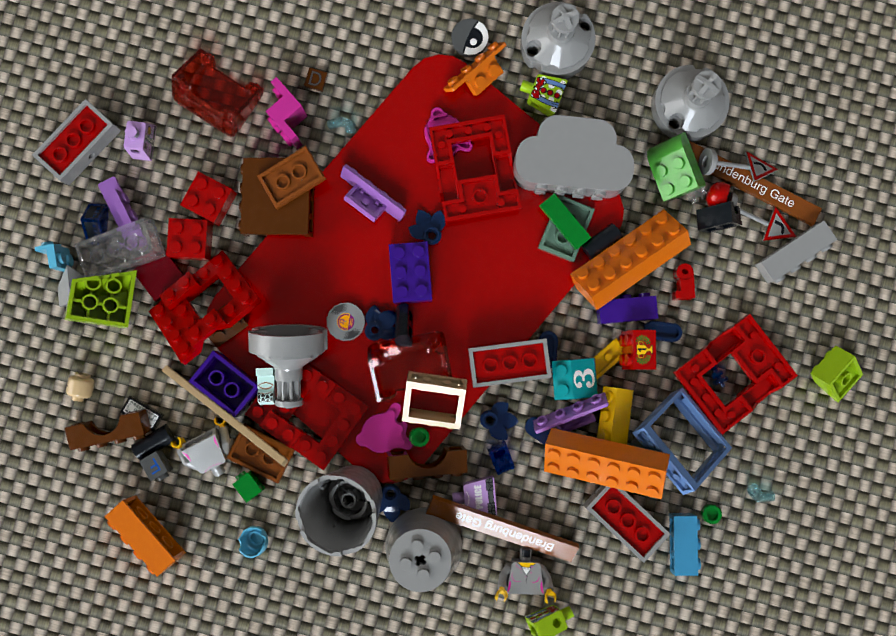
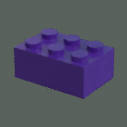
M428 241L389 244L393 303L431 302L432 289Z
M215 350L211 352L189 380L191 384L234 418L241 416L258 393L257 381L220 351Z

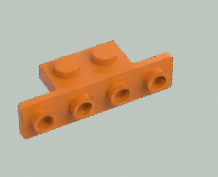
M496 41L490 44L485 53H481L474 58L475 62L461 69V74L448 80V85L444 87L445 92H453L465 82L474 96L479 95L504 73L494 56L507 46L506 43H498Z

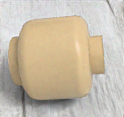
M75 372V375L68 378L66 393L72 397L71 400L83 402L84 399L92 396L95 381L91 378L90 374Z

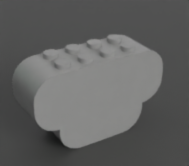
M553 115L542 122L536 136L526 138L520 143L513 162V173L516 183L521 188L534 191L535 194L544 195L546 192L555 193L558 197L568 194L577 199L587 196L591 197L592 200L601 201L603 198H613L619 195L629 185L634 173V159L627 148L616 144V132L607 121Z

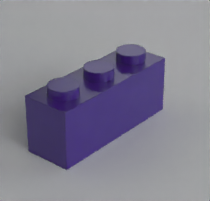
M650 293L638 294L639 297L631 298V294L619 295L620 299H613L596 310L597 324L659 319L656 296H650Z

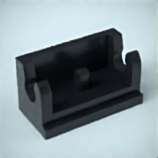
M732 201L696 210L698 230L705 233L742 225L739 206H734Z

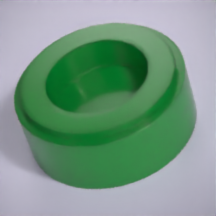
M414 428L409 434V441L416 447L425 446L429 441V433L425 428Z
M707 504L701 510V517L709 524H716L721 520L722 512L718 506Z

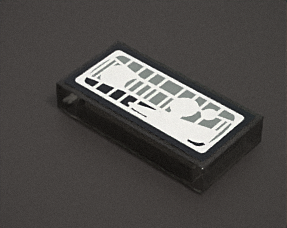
M132 395L128 397L120 413L125 414L146 408L152 432L156 430L164 416L163 413Z

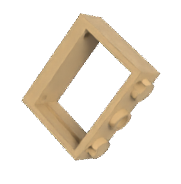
M409 371L402 421L412 424L419 423L428 426L446 427L448 429H460L467 379ZM412 389L458 395L456 415L410 408Z

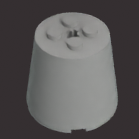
M349 465L323 475L309 483L301 492L295 510V517L298 520L300 533L304 540L315 550L330 556H342L362 549L374 534L381 508L383 493L377 477L364 467Z
M427 507L409 510L400 515L391 525L385 542L386 557L393 577L401 586L414 592H427L441 585L455 571L462 555V539L456 524L426 514ZM421 555H424V556H425V557H424V560H421V561H418V560H417V558L420 557Z

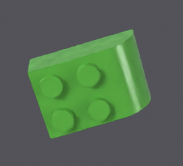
M686 132L648 149V162L663 202L672 201L706 186Z

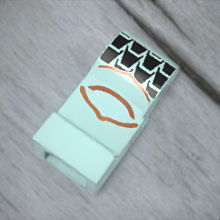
M256 368L257 400L259 405H275V398H277L275 369Z

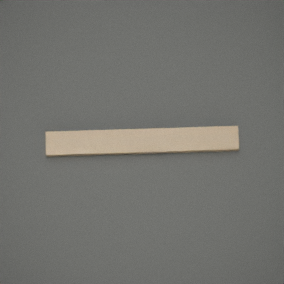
M168 365L161 370L280 465L286 466L288 460L176 371Z

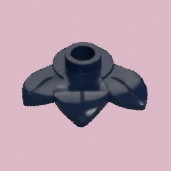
M418 210L416 215L417 225H412L408 228L411 236L418 240H424V242L428 241V245L439 243L441 240V230L445 227L443 213L439 210L431 216L425 211ZM429 233H435L436 237L430 239L428 235Z
M376 305L372 306L365 316L367 325L364 332L366 337L372 341L379 340L380 338L384 340L394 339L395 328L392 326L395 324V311L388 310L381 313ZM371 328H376L378 333H372Z
M507 402L495 403L491 410L484 411L480 417L481 425L489 429L491 436L503 441L508 439L506 429L512 428L519 422L513 414L507 412L509 406ZM492 416L493 422L487 423L486 418Z
M386 484L382 488L383 498L380 512L383 511L386 518L390 522H394L398 518L400 510H410V501L406 495L400 493L399 487L395 484ZM393 490L395 494L393 496H389L387 494V491Z

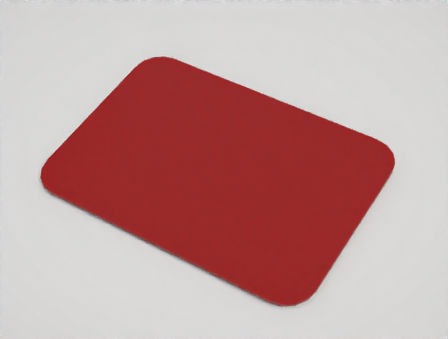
M434 55L424 58L416 64L323 170L326 180L315 186L313 237H305L303 235H267L238 270L262 302L244 316L249 326L217 348L234 364L257 381L256 368L274 367L257 357V355L249 352L248 330L260 326L280 324H303L325 327L327 329L328 349L309 362V364L369 406L337 452L352 465L361 466L371 471L381 483H397L390 480L388 476L387 452L377 453L365 446H359L356 442V437L361 433L365 422L370 417L387 412L393 403L401 405L397 421L405 422L402 421L409 371L467 379L462 413L463 418L489 387L473 388L468 348L528 341L575 285L570 274L590 261L581 247L574 262L538 249L549 218L539 205L552 196L553 193L546 192L544 195L535 194L534 191L525 190L517 184L521 210L445 223V227L441 230V240L439 243L428 245L432 301L407 303L413 313L412 346H399L395 343V338L392 340L380 338L379 340L372 341L366 337L364 330L357 338L351 341H342L330 334L327 328V316L329 311L340 303L356 305L362 310L364 316L374 305L379 308L381 313L388 310L396 311V307L400 304L393 303L389 244L424 242V240L412 237L408 229L412 225H417L416 215L418 210L425 211L431 216L441 210L444 215L435 163L427 161L429 146L424 135L432 109L439 107L459 122L505 114L512 152V163L520 143L526 138L537 135L540 124L492 84L477 96L472 94L465 82L455 91L445 92L444 87L448 85V80L461 74V69L468 65L458 58L449 55ZM489 138L470 141L473 146L470 152L458 151L454 155L458 180L494 174ZM347 164L349 167L354 168L361 176L370 180L373 185L386 192L394 201L400 203L406 209L403 219L398 221L384 211L373 222L346 202L344 197L353 186L340 177L343 166ZM565 194L564 197L595 209L586 230L591 238L611 223L620 229L624 214L620 194L613 198H603L601 201L592 200L591 197L587 196L577 199L573 198L572 195ZM429 233L428 237L434 239L436 235L435 233ZM225 286L213 298L207 309V314L214 308L219 311L222 306L234 299ZM371 328L372 333H378L376 328ZM412 389L410 408L456 415L459 396ZM310 390L303 400V405L297 408L294 415L318 436L323 438L342 411ZM406 422L408 425L406 436L408 438L412 429L422 427L429 433L428 443L422 447L412 446L409 450L394 448L388 452L406 450L413 461L424 464L453 429Z

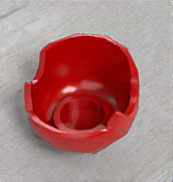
M716 182L711 185L706 194L707 205L713 206L727 202L730 185L724 182Z

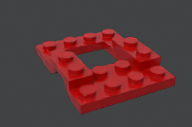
M505 114L429 127L445 223L522 209L519 190L513 173L512 152ZM489 138L494 174L458 180L452 145Z
M222 250L194 274L188 271L159 296L162 300L150 309L149 313L180 362L186 365L202 352L204 341L217 330L231 328L262 301L228 255ZM220 279L234 299L218 311L214 308L201 318L191 304V301L216 280Z
M747 314L736 324L727 328L673 372L720 434H724L750 414L758 403L768 395L783 388L798 376L751 314ZM731 354L752 383L736 395L737 397L724 405L702 375Z
M308 363L303 366V379L301 380V397L303 400L311 390L342 411L320 442L289 421L298 407L286 409L275 405H259L256 398L245 415L290 449L293 448L324 471L369 406Z

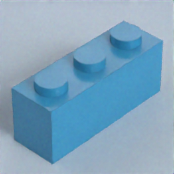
M669 513L670 572L675 576H698V570L701 569V560L698 558V550L701 548V542L698 538L700 520L693 513Z

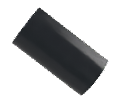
M611 223L584 243L581 248L591 260L619 241L623 236L620 230Z
M407 303L398 305L395 311V343L403 347L412 346L413 313Z
M165 424L132 444L131 448L134 455L139 460H142L155 451L170 445L171 442L176 441V438L168 425Z

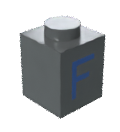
M162 450L155 451L139 461L150 481L157 479L160 482L169 476L168 472L173 470Z

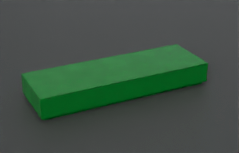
M555 193L539 205L541 210L575 250L591 239V236Z

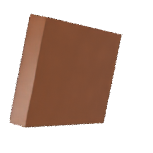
M306 145L257 176L277 210L326 180Z
M244 423V426L288 460V463L283 467L240 432L227 459L278 484L295 450L293 448L290 449L278 439Z

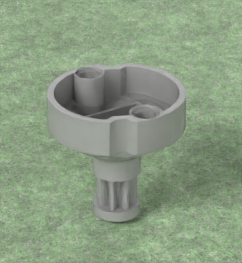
M551 2L544 4L529 15L523 26L520 39V50L523 60L529 68H536L541 75L561 79L571 78L587 65L593 53L596 41L594 26L587 14L579 13L576 6L570 3ZM533 50L537 55L530 56L527 52Z
M693 65L680 66L670 71L656 87L651 100L652 116L658 128L669 138L686 132L689 141H700L711 135L724 122L729 110V93L723 80L714 71L708 68L695 69ZM669 122H673L676 125V129H672L669 126Z
M280 324L260 326L248 330L249 352L257 355V357L275 369V380L277 381L275 406L291 409L303 405V398L301 397L303 366L328 349L327 329L325 327L303 324Z

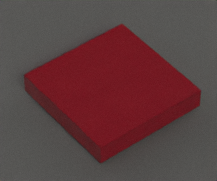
M161 248L134 269L137 270V279L156 302L161 299L160 294L184 275L173 259L166 256L164 248Z

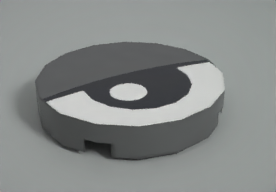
M472 18L463 19L458 22L451 34V41L455 51L466 57L481 54L487 47L489 39L488 31L484 24Z

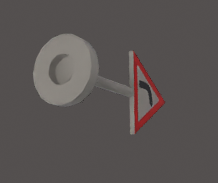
M705 148L702 151L698 163L702 175H711L717 166L750 170L753 182L778 170L747 151L745 155L748 165L718 161L717 152L712 148Z
M729 192L727 202L732 201L734 206H737V194ZM776 207L773 209L769 222L740 208V214L767 226L762 241L797 237Z

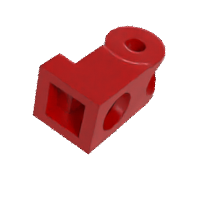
M684 263L677 266L673 271L677 291L672 293V301L692 300L695 298L694 271L691 265Z

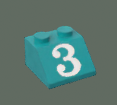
M595 358L552 361L555 400L590 398L598 394Z

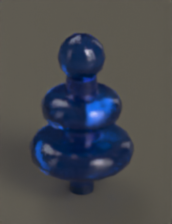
M717 365L711 368L714 372L711 377L716 378L713 381V385L720 384L721 388H724V382L728 380V377H722L723 371H718Z

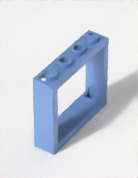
M683 388L670 393L632 433L645 449L670 454L667 476L682 495L696 491L732 449ZM672 403H674L713 451L692 476L651 428V425Z

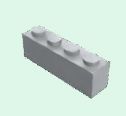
M821 221L756 263L755 266L767 283H778L786 278L785 274L789 271L793 273L800 269V264L804 261L808 263L817 257L816 253L819 251L825 252L833 247L831 243L836 241L837 238L826 222Z

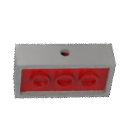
M85 99L32 156L59 181L70 185L121 130Z
M547 338L468 348L473 388L552 378Z
M600 485L583 504L592 515L643 563L670 535L659 522L624 490Z

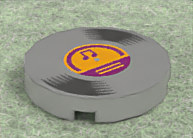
M340 303L329 311L327 328L336 339L351 341L357 338L364 330L365 316L356 305Z

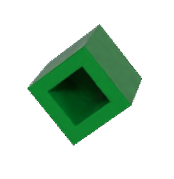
M243 471L235 477L237 481L232 484L246 503L266 489L253 471L248 473Z

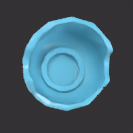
M250 526L244 529L238 538L240 541L239 551L247 558L261 555L268 546L267 532L260 526Z

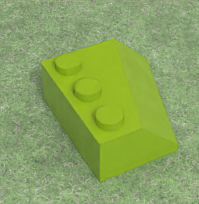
M137 270L72 279L64 320L128 328Z

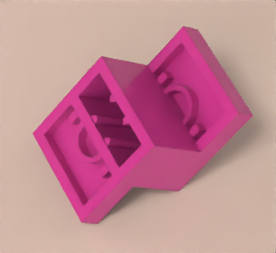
M275 77L271 83L274 87L272 91L278 101L266 110L269 116L267 120L290 147L293 145L296 149H299L303 144L292 129L307 117V114L297 99Z

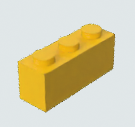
M603 386V392L607 396L609 406L600 409L597 438L627 445L634 390Z

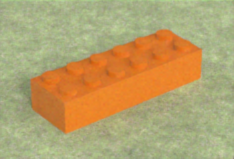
M663 209L572 272L570 275L575 288L598 310L691 245L689 232Z
M551 428L545 443L544 472L662 499L670 454Z

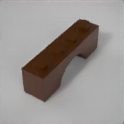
M146 408L120 415L117 427L114 431L110 432L99 429L92 420L76 423L64 428L69 449H78V452L91 449L90 446L96 445L97 448L109 445L108 442L115 441V444L123 443L130 437H133V440L144 438L146 433L152 431Z
M463 445L444 447L441 455L435 461L427 464L413 461L406 450L387 452L389 479L394 482H401L405 478L422 480L426 476H432V478H442L443 475L451 474V476H461L462 473H468L467 450Z

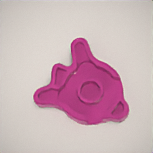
M439 107L432 109L431 117L424 130L425 139L429 146L427 161L429 163H435L429 127L459 122ZM472 143L453 144V156L458 151L470 152L473 147Z
M393 403L387 412L370 417L365 422L361 433L356 437L357 444L377 453L388 452L394 448L411 449L413 445L406 436L408 425L406 422L397 421L401 405Z

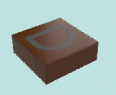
M309 68L304 86L323 92L328 73Z

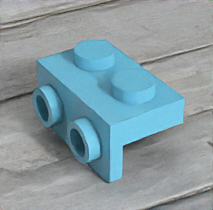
M43 242L41 246L35 247L36 252L47 254L49 268L64 272L67 265L71 268L74 265L70 249L62 247L61 244Z

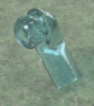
M338 117L327 121L330 130L344 127L348 134L356 131V124L350 119Z
M755 483L747 487L748 495L756 502L775 501L773 491L762 492Z

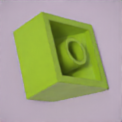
M836 345L825 354L824 359L815 365L810 373L814 382L838 403L863 376L856 357Z

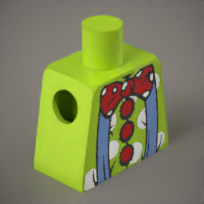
M538 74L534 83L523 80L520 91L530 94L527 101L529 106L550 117L555 115L568 80Z
M551 605L524 617L533 636H555L568 628L566 620L573 618L574 614L570 606L559 609L555 605Z

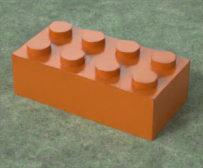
M136 495L122 500L104 516L108 520V525L121 535V540L125 544H129L134 550V555L144 561L147 565V570L157 577L186 554L185 550Z

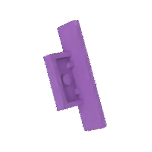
M347 164L343 166L340 177L353 186L344 197L346 202L373 222L384 211L398 221L403 219L406 209L400 203L394 201L386 192L373 185L370 180L361 176L354 168L349 167Z
M113 176L99 183L98 187L129 249L135 251L147 245L148 240L138 222V216L131 208L130 200L123 192L117 178Z
M605 392L595 394L588 399L575 402L573 405L557 409L555 412L545 416H540L533 420L534 430L538 434L557 427L559 430L569 432L595 422L596 418L593 412L609 406Z

